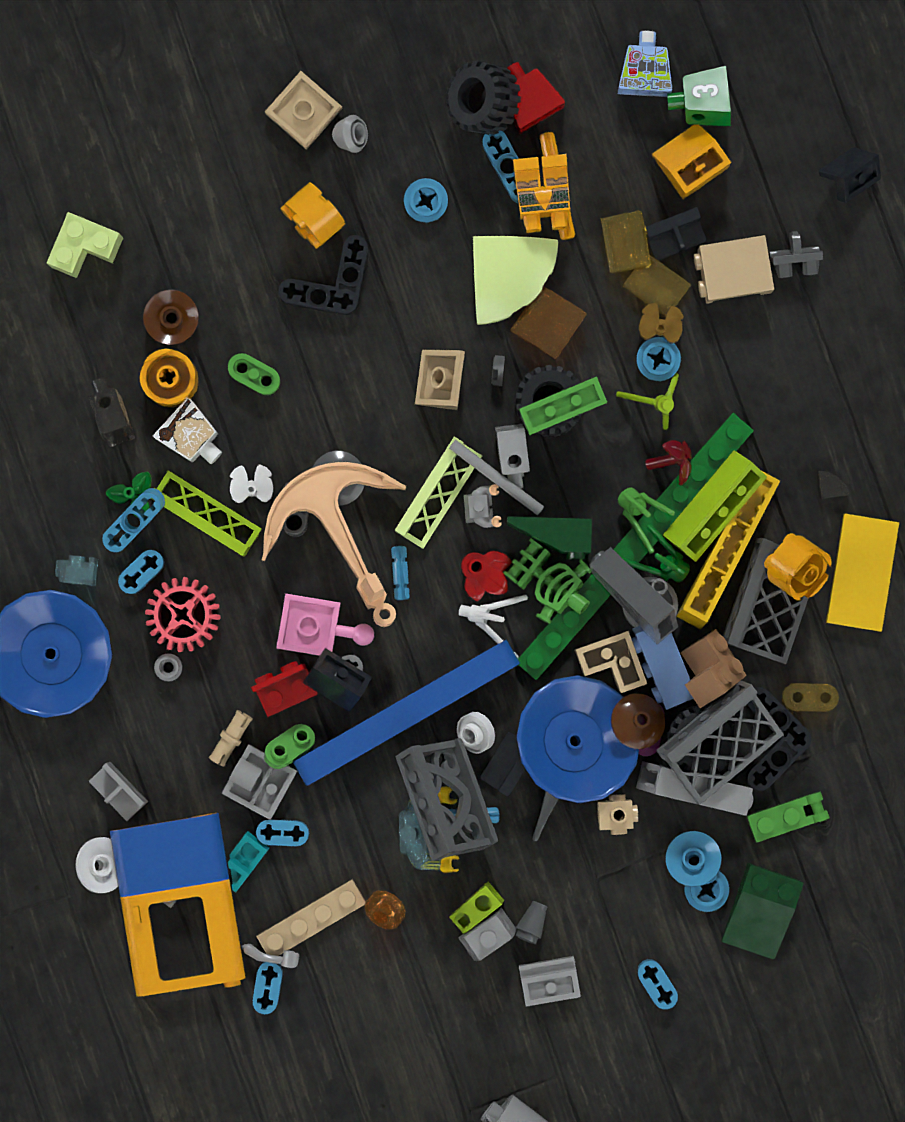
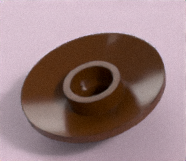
M165 290L155 294L148 301L144 309L143 321L147 332L154 340L165 345H177L185 342L194 334L198 325L199 315L195 303L188 295L177 290ZM170 314L177 316V321L173 324L167 322V317Z
M630 694L623 697L615 705L611 714V727L616 738L625 746L632 749H645L654 745L661 738L665 728V717L662 708L653 698L644 694ZM638 715L645 718L644 725L638 723Z

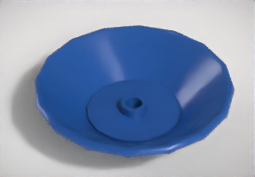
M54 590L27 593L5 606L0 613V697L20 712L44 718L71 714L93 700L107 680L112 659L109 632L96 610L75 595ZM51 648L56 652V656L53 659H49L46 654Z
M577 675L555 679L533 694L520 716L517 743L521 762L536 785L555 798L584 803L604 799L625 784L637 765L639 749L625 746L613 733L611 714L615 705L623 698L620 693L601 680ZM571 737H575L577 739V746L571 745Z

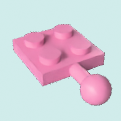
M285 594L277 648L320 655L325 648L333 652L335 636L353 638L355 643L365 646L373 641L374 631L368 624H359L355 628L337 625L341 604L339 602Z

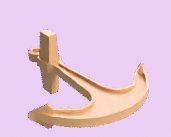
M328 463L303 472L282 489L271 506L264 532L262 560H266L267 555L280 535L285 520L291 514L298 511H307L314 514L321 521L358 578L357 590L368 609H375L373 612L375 623L381 627L390 626L396 618V611L392 605L384 603L387 594L376 573H368L339 509L338 496L345 487L352 484L405 490L406 486L381 471L358 463ZM381 611H387L390 617L388 619H382L379 613Z

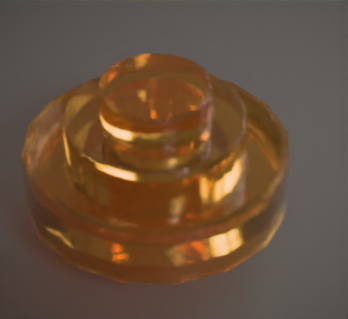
M387 891L373 892L365 902L367 916L379 927L384 929L397 928L405 918L406 911L404 905L395 895Z

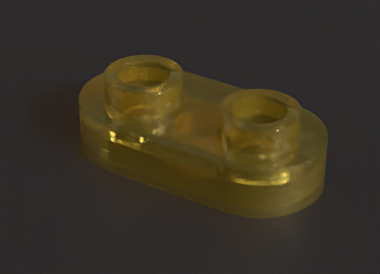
M793 683L788 685L782 693L784 705L793 711L826 712L834 709L839 700L837 690L829 684ZM795 692H799L802 695V700L798 703L792 699ZM824 692L830 696L827 703H823L820 700V696Z

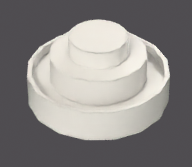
M471 712L461 717L458 721V738L462 739L467 750L472 753H481L491 748L494 743L495 733L490 720L485 715L479 712Z

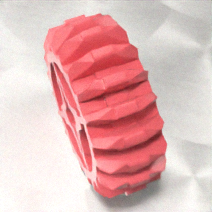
M187 577L183 578L182 586H179L176 578L172 579L173 588H170L166 582L162 583L161 585L165 592L162 594L159 590L155 589L153 593L159 599L157 601L148 599V603L154 605L155 608L154 610L145 611L147 615H154V620L146 621V625H156L157 627L150 632L151 636L161 633L157 643L162 644L168 639L167 649L172 650L174 644L178 643V652H183L184 644H187L189 651H194V641L197 642L198 646L203 647L202 636L208 640L213 638L207 632L208 629L218 630L217 625L211 624L212 619H221L220 615L212 614V610L220 608L219 604L210 605V601L216 598L215 594H209L207 597L204 595L209 589L207 585L197 590L199 586L198 580H194L191 587H189ZM178 592L194 594L190 600L182 605L169 598ZM200 601L205 609L203 625L194 616V610ZM163 605L167 606L172 614V619L166 629L161 620ZM175 608L181 610L187 608L189 610L187 616L194 624L183 619L178 621L179 614ZM182 625H188L197 632L187 638H178L172 635Z

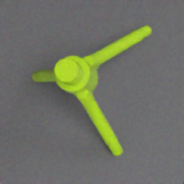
M675 373L673 375L667 393L659 395L655 399L620 391L616 393V396L654 405L656 410L662 412L663 429L667 430L669 412L674 407L672 396L679 374Z

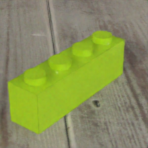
M734 450L663 536L696 562L767 476L750 460Z

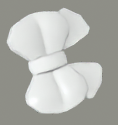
M259 465L255 472L254 481H248L245 468L243 466L235 468L230 474V477L233 478L230 484L232 499L237 503H242L249 496H256L262 502L269 501L273 494V483L269 478L272 476V473L267 467Z

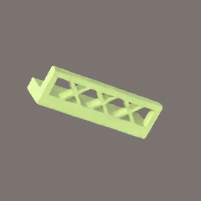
M456 437L448 445L395 529V532L424 549L474 470V467L471 465L457 470L455 464L457 454L450 450L449 447L455 439L462 445H464V442ZM464 445L467 449H469L471 452H473V453H474L475 455H477L479 458L482 457V455H480V454L477 453L476 451L472 450V449L469 448L468 446ZM453 464L454 471L446 472L450 465ZM465 472L459 481L458 473ZM455 474L457 486L454 491L442 493L440 481L443 476ZM438 486L439 494L432 495V493ZM450 495L447 502L444 504L443 496ZM440 497L442 504L440 513L427 516L425 508L427 501ZM423 509L424 517L417 519ZM436 518L430 527L428 520ZM425 520L427 533L422 541L409 534L408 531L413 523Z

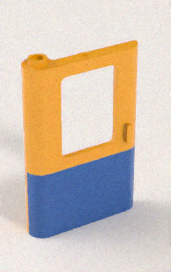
M219 813L110 831L136 996H148L224 983L225 988L241 985L240 980L245 979V972ZM201 897L204 905L214 970L209 974L164 981L159 975L149 906L154 903Z

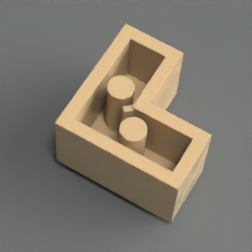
M629 631L575 650L584 676L610 668L619 693L647 684Z

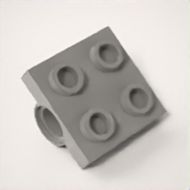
M248 744L222 794L271 820L297 770L290 766L282 769L270 767L265 762L264 752Z

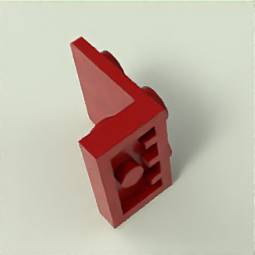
M297 661L281 667L282 673L273 677L272 673H268L255 679L257 685L252 686L251 689L257 693L267 717L318 694L317 691L303 683L309 673L305 664L298 665Z

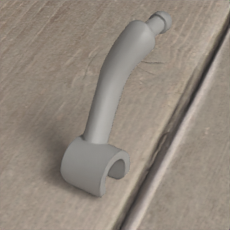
M252 944L242 945L244 953L257 961L280 964L288 968H295L298 965L299 954L294 951L284 950L283 957L265 954Z

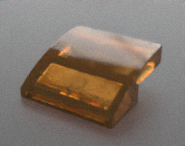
M543 286L542 292L531 304L526 306L510 331L556 360L587 313Z

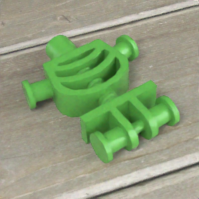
M530 539L531 543L526 550L522 549L519 552L523 556L519 562L514 559L512 561L514 565L508 572L505 571L503 574L514 583H517L523 590L534 576L539 579L535 595L537 600L544 605L541 613L536 615L540 620L551 624L550 618L553 612L561 614L567 606L581 615L588 608L590 601L578 593L584 586L580 578L587 572L591 573V569L582 560H579L580 564L574 570L566 564L558 563L545 571L542 566L551 554L536 541ZM539 550H543L539 557L535 559L534 556L537 554V552ZM528 560L533 563L529 569L524 566ZM523 571L525 574L518 582L516 579ZM563 571V573L559 574L555 578L552 576L555 573ZM546 584L548 588L545 593V599H543L542 591L544 585ZM554 592H556V595H555V597H554V601H553V604H552V603H551L552 596H553Z

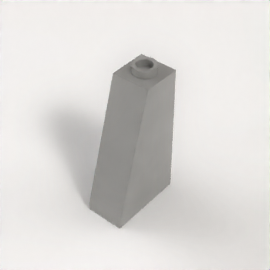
M642 761L636 785L637 789L697 804L671 768ZM696 777L695 790L698 794L707 788L708 778ZM727 782L701 805L747 816V812L753 804V788Z

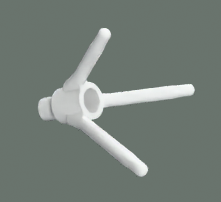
M522 595L480 606L472 605L469 607L461 605L459 615L468 617L469 621L476 622V625L481 627L499 644L503 640L487 625V620L504 622L505 619L498 615L489 614L490 610L525 601L528 597L527 595Z

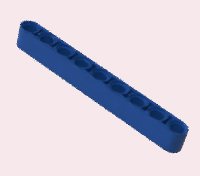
M506 639L295 760L293 764L305 785L308 786L519 665L520 662Z

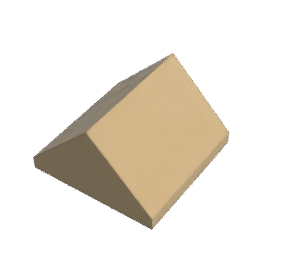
M422 350L415 400L416 405L452 410L458 409L465 351Z

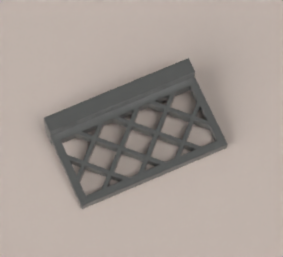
M756 538L723 637L730 646L786 664L808 598L803 596L800 598L801 600L791 604L786 592L780 588L768 595L765 594L762 584L764 579L768 578V575L766 574L767 569L764 567V562L770 554H773L774 549L776 550L779 547V544L765 538ZM781 593L787 607L774 613L768 599ZM764 601L770 615L757 621L753 614L754 607ZM789 611L793 618L790 627L782 630L776 617ZM772 619L778 633L765 639L759 625ZM755 628L761 642L753 646L743 644L746 632ZM778 637L781 638L784 644L781 657L772 654L767 644ZM763 645L765 651L758 649V647Z
M740 680L656 750L660 757L669 764L698 805H701L784 735L757 697V691L752 684ZM752 701L756 707L754 719L742 718L744 706ZM727 720L735 721L733 736L721 735L722 726ZM741 722L753 723L751 738L739 737ZM759 724H768L773 731L765 740L757 739ZM706 738H714L712 754L700 753L701 742ZM720 739L732 740L730 756L718 755ZM739 741L750 742L749 753L745 757H736ZM685 755L693 756L691 772L682 771L677 764ZM699 757L711 758L709 774L697 772ZM717 759L729 760L728 771L723 775L715 774ZM696 777L708 778L707 788L698 794L695 790Z

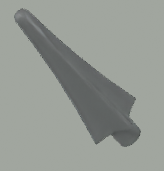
M546 791L538 822L532 836L533 841L539 839L543 827L558 801V798H555Z

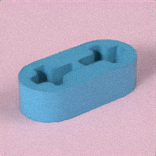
M154 550L143 552L119 576L118 583L121 590L128 594L140 592L164 568L163 556ZM147 556L151 558L157 556L156 564L158 567L156 569L150 567L143 572L141 569L147 564L145 558ZM139 572L141 576L136 580L138 586L136 588L131 586L126 588V576L134 577Z
M268 819L258 825L256 835L258 840L266 845L301 846L309 837V828L302 821ZM267 824H270L273 830H281V835H272L271 840H267L266 835L261 834V830L266 829ZM295 826H299L300 831H304V836L299 837V841H294L293 836L284 835L285 831H292Z
M647 959L642 961L637 968V975L653 1002L661 1009L672 1008L678 1000V994L664 970L655 960ZM649 965L650 968H657L654 972L658 979L656 983H653L650 977H643L646 966ZM661 985L666 992L672 991V994L669 996L670 1002L658 1001L660 993L657 990L658 986Z
M263 962L258 969L253 995V1006L258 1013L269 1014L277 1007L283 976L280 964ZM272 966L274 967L273 971L278 973V976L272 978L271 985H266L267 976L262 974V971ZM265 989L270 990L269 999L273 1000V1004H269L267 1008H262V1003L258 1002V998H262Z

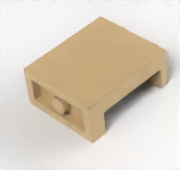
M765 235L702 245L697 250L698 254H694L696 271L701 270L702 281H698L699 293L701 298L705 297L706 304L712 303L715 300L759 293L764 295L774 291Z

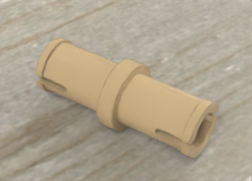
M240 710L236 711L226 731L222 730L220 734L222 738L209 756L213 762L220 763L223 767L226 765L225 763L235 746H239L242 742L240 738L252 721V718L244 712L242 714Z

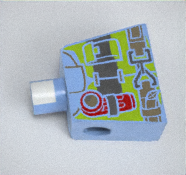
M641 31L639 34V46H628L618 94L667 97V93L672 92L668 50L666 47H655L656 32Z

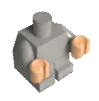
M497 484L481 486L474 490L472 494L464 495L466 523H476L484 528H498L502 525L499 523L501 517H493V510L489 507L492 506L491 495L496 496L499 494V491H497L499 486Z

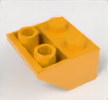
M695 124L652 154L682 199H685L727 170L731 164V161L717 141L700 125Z

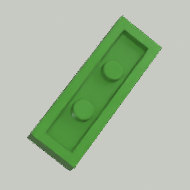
M594 377L518 410L528 434L531 435L607 403L598 378Z

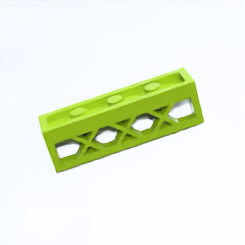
M167 471L157 487V490L165 498L164 507L243 557L246 556L262 530L170 471ZM170 479L180 484L182 496L170 498L162 493ZM185 488L192 491L193 493L186 495ZM200 496L204 500L206 510L192 512L189 510L187 498ZM183 499L185 507L176 501ZM208 502L217 508L209 509ZM220 510L227 513L229 525L216 527L212 523L210 513ZM207 514L208 521L199 515ZM231 516L240 522L232 524ZM246 525L254 530L246 544L236 539L233 527ZM230 528L231 535L224 532L223 530Z

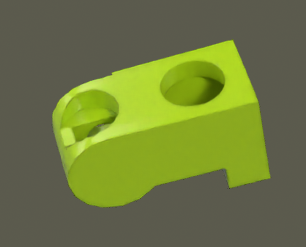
M487 882L456 909L449 918L465 934L503 904L504 899Z

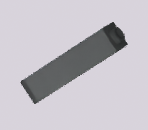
M611 547L605 552L600 551L593 557L592 563L589 565L592 575L656 644L660 643L678 628L674 608Z

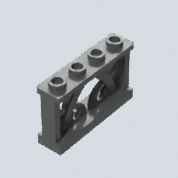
M461 738L424 746H411L395 756L432 861L484 850L498 842L495 829ZM443 754L445 761L439 767V756ZM432 755L431 763H426L424 756ZM442 782L450 787L459 797L455 816L440 803L438 793L441 790ZM463 830L466 833L472 834L474 840L468 838ZM455 834L462 842L461 844L455 845L453 839Z

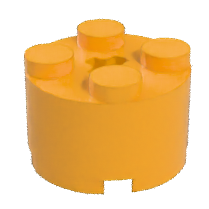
M309 182L280 209L289 220H293L296 223L295 229L305 240L308 239L317 249L345 225V221L334 205L321 195L322 192L314 184Z
M161 349L150 354L145 360L140 372V383L145 394L155 403L164 407H177L188 397L191 399L196 393L198 373L194 364L183 353L172 349ZM167 372L176 375L173 378L172 384L163 382L166 379L165 374Z
M790 533L784 538L783 543L779 545L775 552L766 558L764 567L767 569L768 579L771 583L795 600H801L800 597L803 596L807 598L814 596L823 587L829 576L825 573L827 565L831 567L832 561L828 553L805 537Z

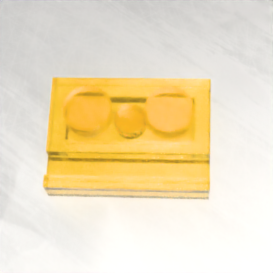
M637 210L601 219L610 273L614 274L651 265L642 211Z
M648 253L645 254L623 284V287L645 303H656L659 313L665 317L670 307H676L691 286L690 283Z

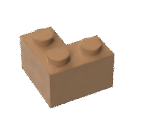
M716 629L681 652L695 674V677L687 682L685 686L700 708L726 693L746 676L741 662L734 657L728 648L727 641Z

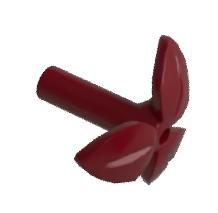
M671 440L662 445L668 455L646 459V467L648 470L677 464L680 466L679 485H683L688 480L692 469L688 459H692L691 450L686 441H683L681 444L679 441Z

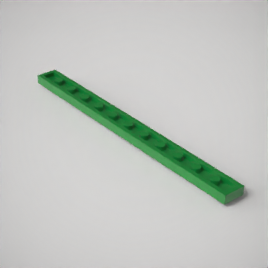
M734 413L729 416L690 461L692 469L688 480L683 485H679L678 475L656 500L673 510L675 514L671 516L651 506L648 509L651 516L646 517L643 515L637 522L652 547L658 540L648 530L647 525L651 524L663 536L734 450L737 451L754 431ZM634 528L613 549L620 557L638 563L648 553L647 548ZM593 575L585 581L584 586L578 592L590 601L588 608L581 615L569 606L561 614L557 613L551 620V624L544 628L518 658L519 666L535 680L540 677L611 595Z

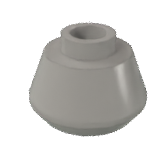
M349 115L335 125L332 137L339 148L357 153L366 145L368 131L366 124L357 115Z

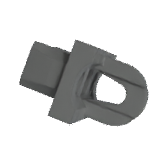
M798 231L789 233L790 249L769 251L770 261L774 265L778 278L791 277L792 263L801 262L803 275L818 274L819 260H823V251H820L819 246L801 248V238Z

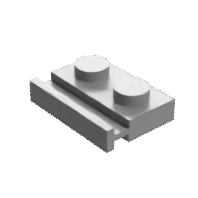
M574 956L519 965L526 1006L581 997Z

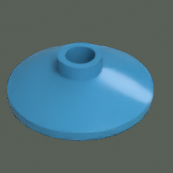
M690 831L680 834L668 846L666 852L667 869L670 875L683 885L697 887L707 884L717 875L721 866L719 846L710 836L702 832ZM691 857H698L699 863L693 866L689 863V859Z

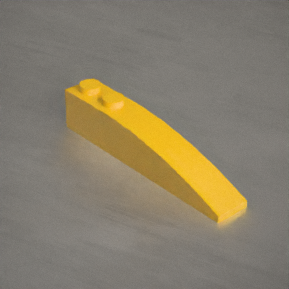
M765 472L763 473L767 478L719 534L676 616L699 629H702L708 622L780 483L778 479Z

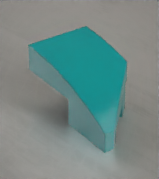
M248 831L231 852L230 860L228 861L233 881L232 890L234 892L238 891L269 850L267 845L261 843L258 838Z

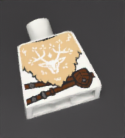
M189 397L153 435L156 440L191 462H194L201 455L210 464H213L222 454V451L212 443L218 435L217 431Z

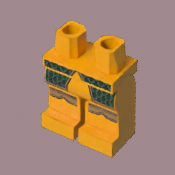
M566 154L541 157L544 186H541L538 157L513 159L520 220L523 219L527 233L541 231L540 218L551 217L552 230L567 229L570 202Z

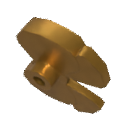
M656 303L648 304L642 310L644 315L639 324L640 336L644 340H649L655 335H663L668 343L678 342L682 334L681 320L684 317L680 309L671 306L666 319L663 320L659 319L658 305Z

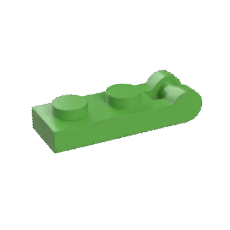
M821 791L747 815L755 842L757 843L829 819L828 811L824 810L821 802L823 800ZM811 804L814 814L806 816L803 806Z

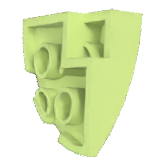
M473 236L477 325L490 324L511 317L512 313L523 306H528L538 297L548 276L553 272L558 253V240L518 236Z

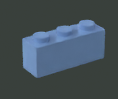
M640 626L633 628L635 637L631 639L636 653L642 652L645 659L641 666L646 678L652 677L656 687L651 688L657 704L662 702L667 710L693 699L685 686L690 681L672 633L656 644Z

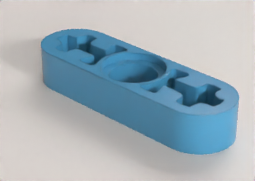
M499 131L495 135L485 134L482 143L483 149L510 198L518 203V197L514 193L516 191L514 180L510 184L507 182V180L515 178L514 172L511 174L502 172L500 164L505 159L513 160L519 158L504 132ZM494 136L495 139L501 138L500 149L502 152L508 149L510 153L502 154L495 160L493 156H498V152L494 146H488L490 137Z
M154 488L145 490L103 534L104 546L111 552L122 551L164 507L165 498L163 494ZM152 497L155 502L145 512L142 507ZM128 514L137 515L140 519V526H131L127 521ZM123 529L126 533L115 543L112 539Z

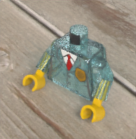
M441 787L438 793L440 803L455 804L457 802V799L449 798L450 792L453 791L450 787ZM409 800L407 807L399 813L401 854L407 855L412 866L416 869H440L443 873L458 872L459 869H453L451 865L452 860L459 859L456 855L432 861L412 802Z

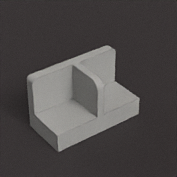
M107 762L89 782L105 798L104 801L110 803L128 821L148 801L111 762Z

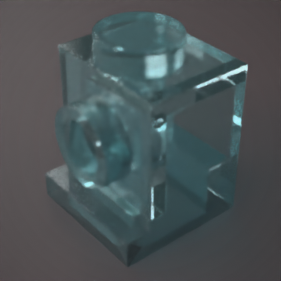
M69 555V561L57 560L55 576H58L59 582L96 586L98 558L89 557V563L85 562L86 557Z

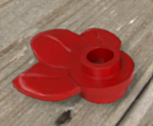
M489 551L484 555L477 552L467 554L461 563L462 573L466 576L464 585L466 593L475 601H479L485 591L495 595L506 593L508 584L503 571L512 563L511 559L499 551ZM478 561L480 567L477 571H473L471 566L474 562Z

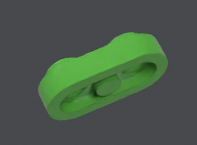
M243 353L237 354L230 359L228 371L234 380L262 395H271L279 389L280 377L273 368ZM240 364H246L248 366V369L245 373L238 372V366ZM270 377L272 379L271 385L263 386L262 379Z
M304 724L291 727L268 743L264 751L265 762L274 769H282L312 748L315 741L313 730ZM303 734L306 740L300 741L296 735ZM281 749L284 755L278 756L274 750Z

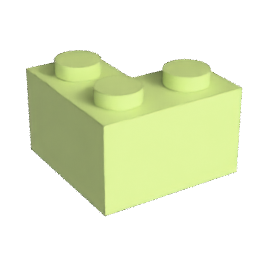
M68 212L47 264L53 269L77 278L87 253L113 263L123 237L118 232Z

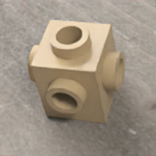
M625 794L609 795V800L597 801L599 830H610L611 835L627 834V829H633V822H638L637 805H632L631 799H625ZM622 810L621 818L615 819L614 812Z

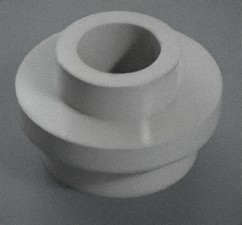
M163 654L155 662V673L161 680L173 681L182 672V662L174 654ZM167 662H171L174 666L173 671L170 673L164 670V665Z

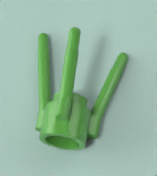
M632 487L627 488L619 495L618 504L624 509L623 515L630 521L648 552L652 554L654 549L634 518V515L644 514L646 517H650L651 514L646 509V503L671 516L675 512L650 498L644 492L639 493Z

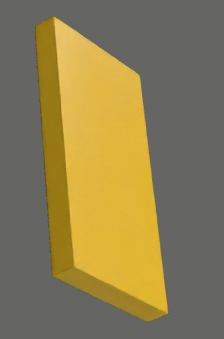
M843 514L826 623L882 632L899 522Z

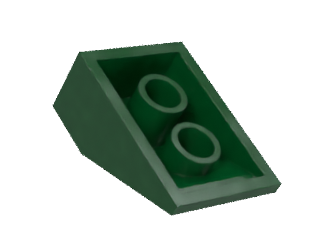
M507 517V526L560 554H567V559L583 560L585 555L591 553L592 519Z
M747 862L721 942L775 959L795 911L804 882Z

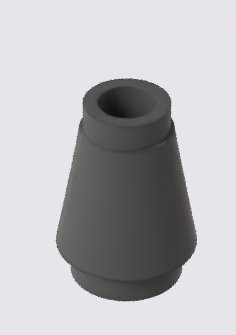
M532 901L515 928L517 930L515 936L536 945L537 940L541 939L548 907Z

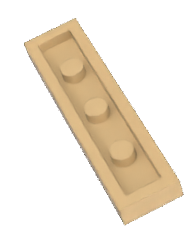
M353 879L256 937L266 954L279 956L284 950L291 949L365 905L366 901Z

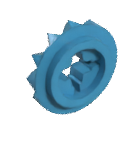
M427 178L419 179L407 188L404 196V205L407 213L416 221L429 223L438 220L444 214L448 205V196L446 190L439 182ZM420 191L426 197L436 194L431 200L432 211L426 205L416 208L421 202Z
M654 337L641 345L637 353L636 362L640 373L649 380L661 382L671 378L678 371L681 356L679 349L674 343H668L663 337ZM661 349H664L663 359L670 365L660 363L653 370L654 360L647 356V354L657 355Z
M720 871L707 883L716 881L711 888L715 896L714 899L707 894L697 897L702 890L701 886L691 887L685 885V896L688 902L697 910L704 912L714 911L726 902L729 895V884L726 877Z

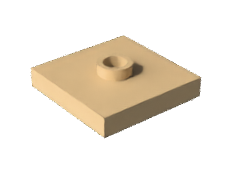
M300 71L267 108L265 114L307 149L343 108Z

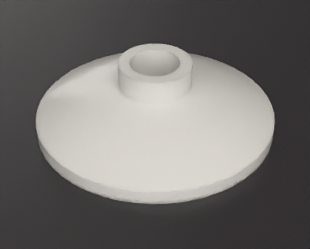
M105 837L93 838L87 841L79 850L76 858V872L80 882L88 890L95 893H107L118 887L111 839ZM95 861L99 863L98 870L95 869Z

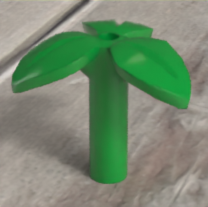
M141 472L132 479V488L126 487L124 484H117L107 489L106 495L115 503L123 504L130 499L132 504L139 497V494L151 488V475L149 472ZM148 502L142 507L145 512L149 509Z

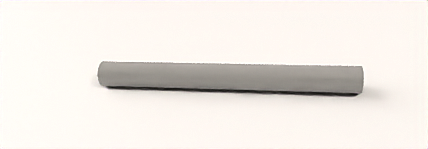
M456 439L449 447L450 450L536 515L544 508L543 505Z

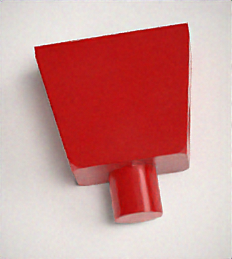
M519 62L507 67L511 71L510 74L515 75L517 78L515 84L519 85L521 90L518 92V96H521V103L517 105L519 111L518 114L513 116L519 134L564 108V99L537 68L525 74Z

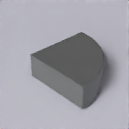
M495 355L493 359L492 386H502L505 356Z

